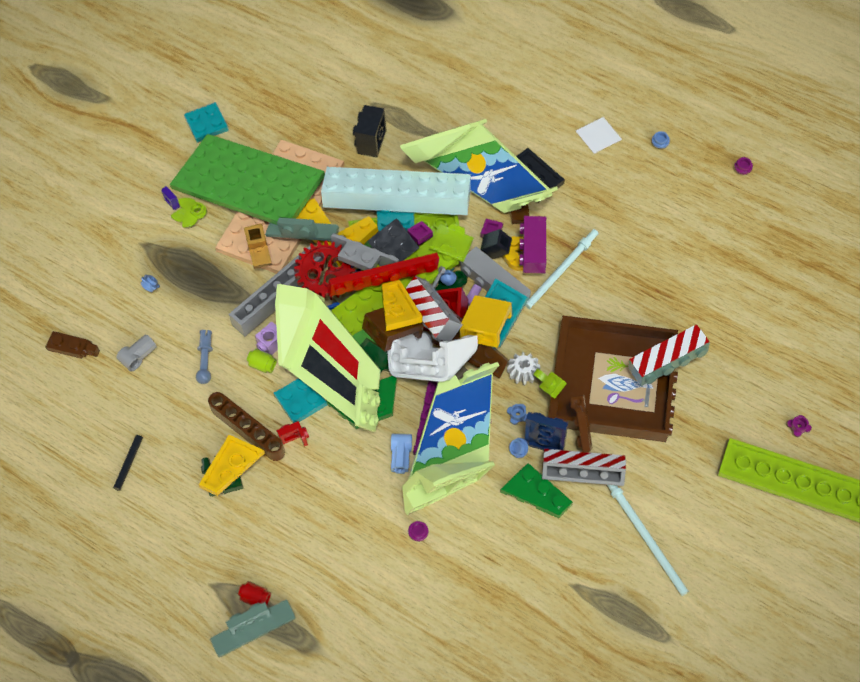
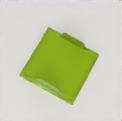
M454 223L449 227L439 224L429 248L464 262L474 238L465 234L464 227Z

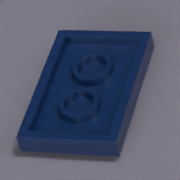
M528 412L525 440L529 447L543 451L544 449L565 450L568 423L560 418H549L538 412Z

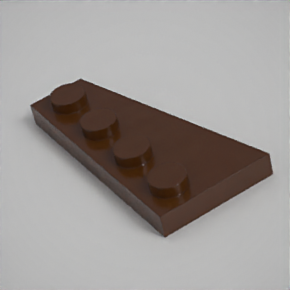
M452 310L460 322H462L463 319ZM460 329L452 340L460 339ZM433 338L432 343L441 347L439 341ZM478 344L476 352L467 362L477 367H481L486 363L491 365L498 362L499 366L493 372V375L500 378L509 359L495 347Z

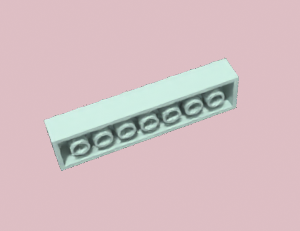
M327 167L321 190L322 204L325 208L468 215L471 174Z

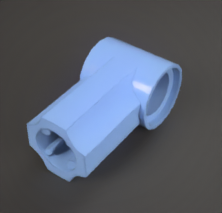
M392 433L391 471L397 474H404L409 470L412 434Z

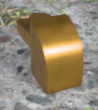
M262 223L244 227L254 269L272 265Z

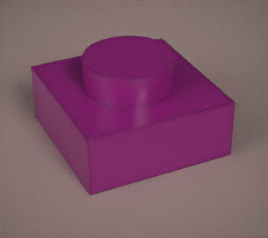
M486 218L480 237L498 229L502 230L503 223Z
M423 221L407 229L409 235L418 245L433 237V231Z

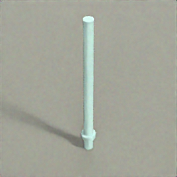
M607 485L612 492L611 496L617 499L681 596L689 592L622 494L623 490L618 488L617 485Z

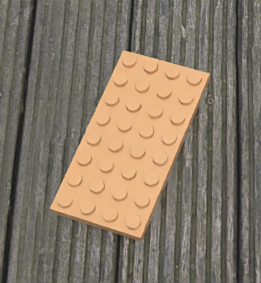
M284 140L279 142L273 152V155L320 169L326 172L327 167L343 168L345 165L343 160ZM324 179L309 199L315 198L320 207L322 205L321 190ZM237 211L216 245V252L253 265L244 227L262 223L265 234L270 222ZM265 235L272 265L260 268L277 274L289 263L302 239L266 237Z

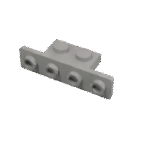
M334 233L331 235V242H335L336 248L342 245V250L338 254V260L362 270L375 268L377 264L384 266L399 262V259L393 255L367 247L342 235Z

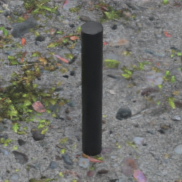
M135 435L113 489L121 490L142 442V436Z

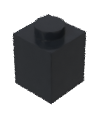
M501 229L484 234L480 250L492 259L509 254L512 238Z

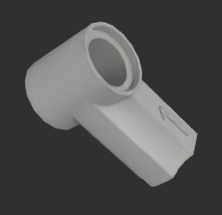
M145 334L132 346L123 347L117 353L116 359L129 371H135L141 365L142 359L157 348V346Z

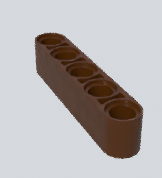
M214 392L208 397L210 409L216 417L250 444L263 449L264 455L270 460L280 461L283 459L285 449L282 440L223 393ZM247 424L250 425L248 428H243ZM259 436H265L263 439H257ZM274 447H279L278 450H276V451H271L272 448H274Z

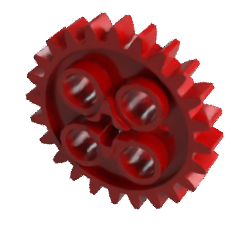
M325 240L324 245L317 241L316 247L310 243V250L304 247L305 254L299 253L300 259L295 260V264L298 265L294 267V271L298 272L295 274V279H299L297 281L298 286L303 285L302 288L309 289L323 298L329 296V299L332 300L333 296H330L328 292V283L326 281L331 278L355 273L356 270L353 269L355 266L338 260V254L342 250V245L336 248L334 241L331 246L328 245L327 240ZM331 256L328 262V270H326L324 274L322 285H319V282L322 278V271H324L327 257ZM322 257L323 261L316 262L314 258ZM334 262L341 263V266L334 267L332 266V264ZM313 273L316 274L318 277L315 279H310L308 276Z

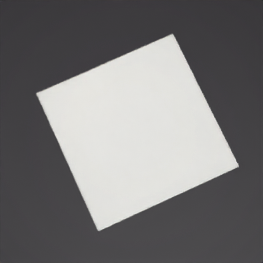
M604 117L576 130L593 153L622 140Z

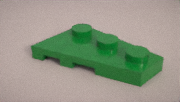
M529 463L500 489V493L513 496L522 503L531 504L536 509L558 519L573 505V502L550 481L542 479V474Z

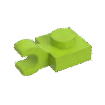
M538 368L533 373L535 377L543 382L539 387L554 399L567 384L552 371L548 376Z

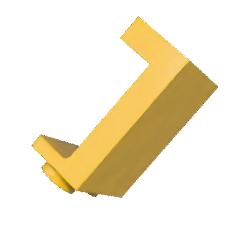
M475 295L461 322L463 325L460 328V338L466 335H477L478 344L498 348L500 332L506 319L512 317V302Z

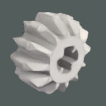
M524 352L521 353V356L515 353L514 359L509 360L507 372L510 373V379H515L516 384L522 381L525 386L527 381L533 383L534 378H537L533 373L537 368L540 370V364H538L537 358H532L531 353L528 356H525Z

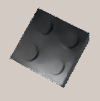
M364 105L362 112L359 111L358 124L354 125L353 136H355L354 146L357 147V154L378 158L387 131L385 109Z
M397 218L365 242L370 248H375L380 252L395 256L399 259V262L405 260L419 249V246Z

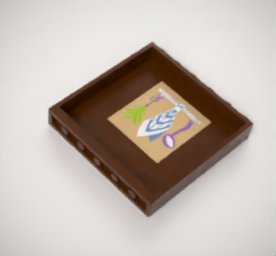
M562 315L554 374L567 384L555 399L551 397L548 417L560 418L568 423L567 429L579 431V428L575 426L574 416H577V412L571 407V397L584 395L590 432L666 443L668 435L672 436L673 424H670V418L674 417L675 406H671L672 400L675 401L676 389L673 388V383H677L678 372L674 369L669 375H662L653 383L640 386L628 367L630 358L677 335L678 330Z

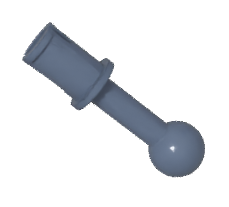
M200 330V342L197 350L201 352L200 370L196 373V380L200 384H207L211 380V373L208 371V355L213 350L211 347L212 331L207 330V333L206 330Z

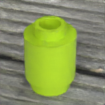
M259 349L250 351L247 356L248 366L264 373H272L277 363V359L273 358V355Z

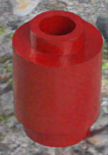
M248 581L246 584L241 585L238 596H240V601L251 606L264 602L267 606L271 592L267 591V588Z

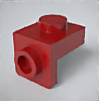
M299 421L283 425L280 429L276 430L283 444L301 438L304 447L308 445L306 440L309 438L308 432L305 427L301 428Z

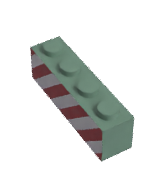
M696 324L630 358L628 369L640 386L651 384L658 377L669 375L679 366L684 367L691 360L705 356L709 350L710 341Z

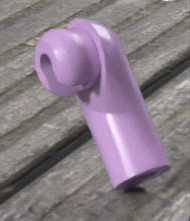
M474 284L467 295L469 306L474 296H478L481 291L479 285Z

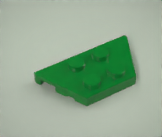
M395 376L381 379L379 390H374L379 393L380 405L377 410L378 421L393 416L397 377ZM326 400L327 405L335 409L343 419L348 420L350 425L355 429L361 428L355 426V422Z

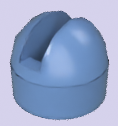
M447 269L441 275L440 280L446 286H451L456 281V274Z

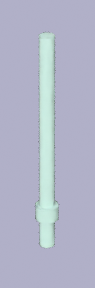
M593 229L578 242V246L527 301L525 304L526 308L531 309L574 260L591 246V242L599 234L597 230Z

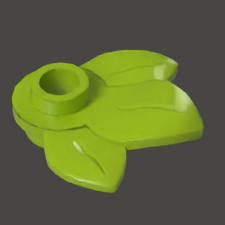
M180 198L178 201L181 209L171 214V218L177 222H182V227H191L196 224L198 219L206 215L207 209L205 205L196 202L193 198Z

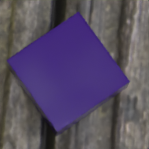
M167 186L162 188L161 192L164 200L173 210L178 209L180 206L174 193Z

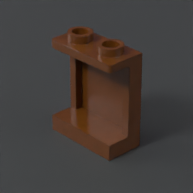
M383 307L365 314L362 329L386 352L391 350L392 342L396 339L413 334L417 339L421 338L424 325L421 322L386 331Z

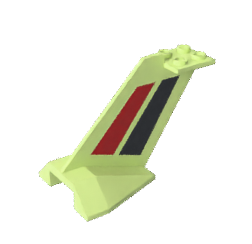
M277 284L275 309L279 366L288 369L355 422V426L376 432V426L378 425L377 410L380 405L379 393L374 390H379L381 371L327 307L324 303L325 298L306 288Z

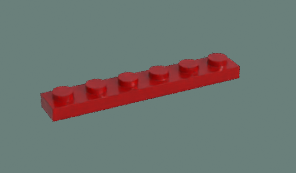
M436 252L331 278L328 282V292L330 296L342 295L346 292L358 291L366 287L378 286L382 283L414 277L426 272L430 273L438 269L440 258Z

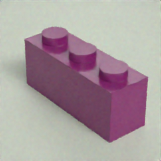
M524 216V223H520V234H523V239H520V250H523V254H520L519 265L523 266V273H546V216Z

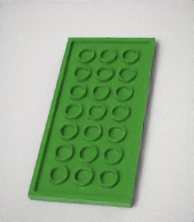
M207 134L169 185L173 190L277 225L279 218H297L324 179L325 172Z

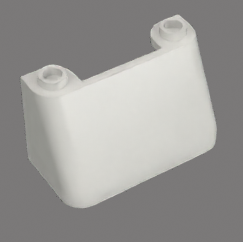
M423 332L422 337L419 339L413 334L396 339L392 342L391 350H388L389 371L393 376L400 378L439 382L450 380L476 352L478 347L477 335H466L460 339L439 342L440 348L432 346V338L427 332Z

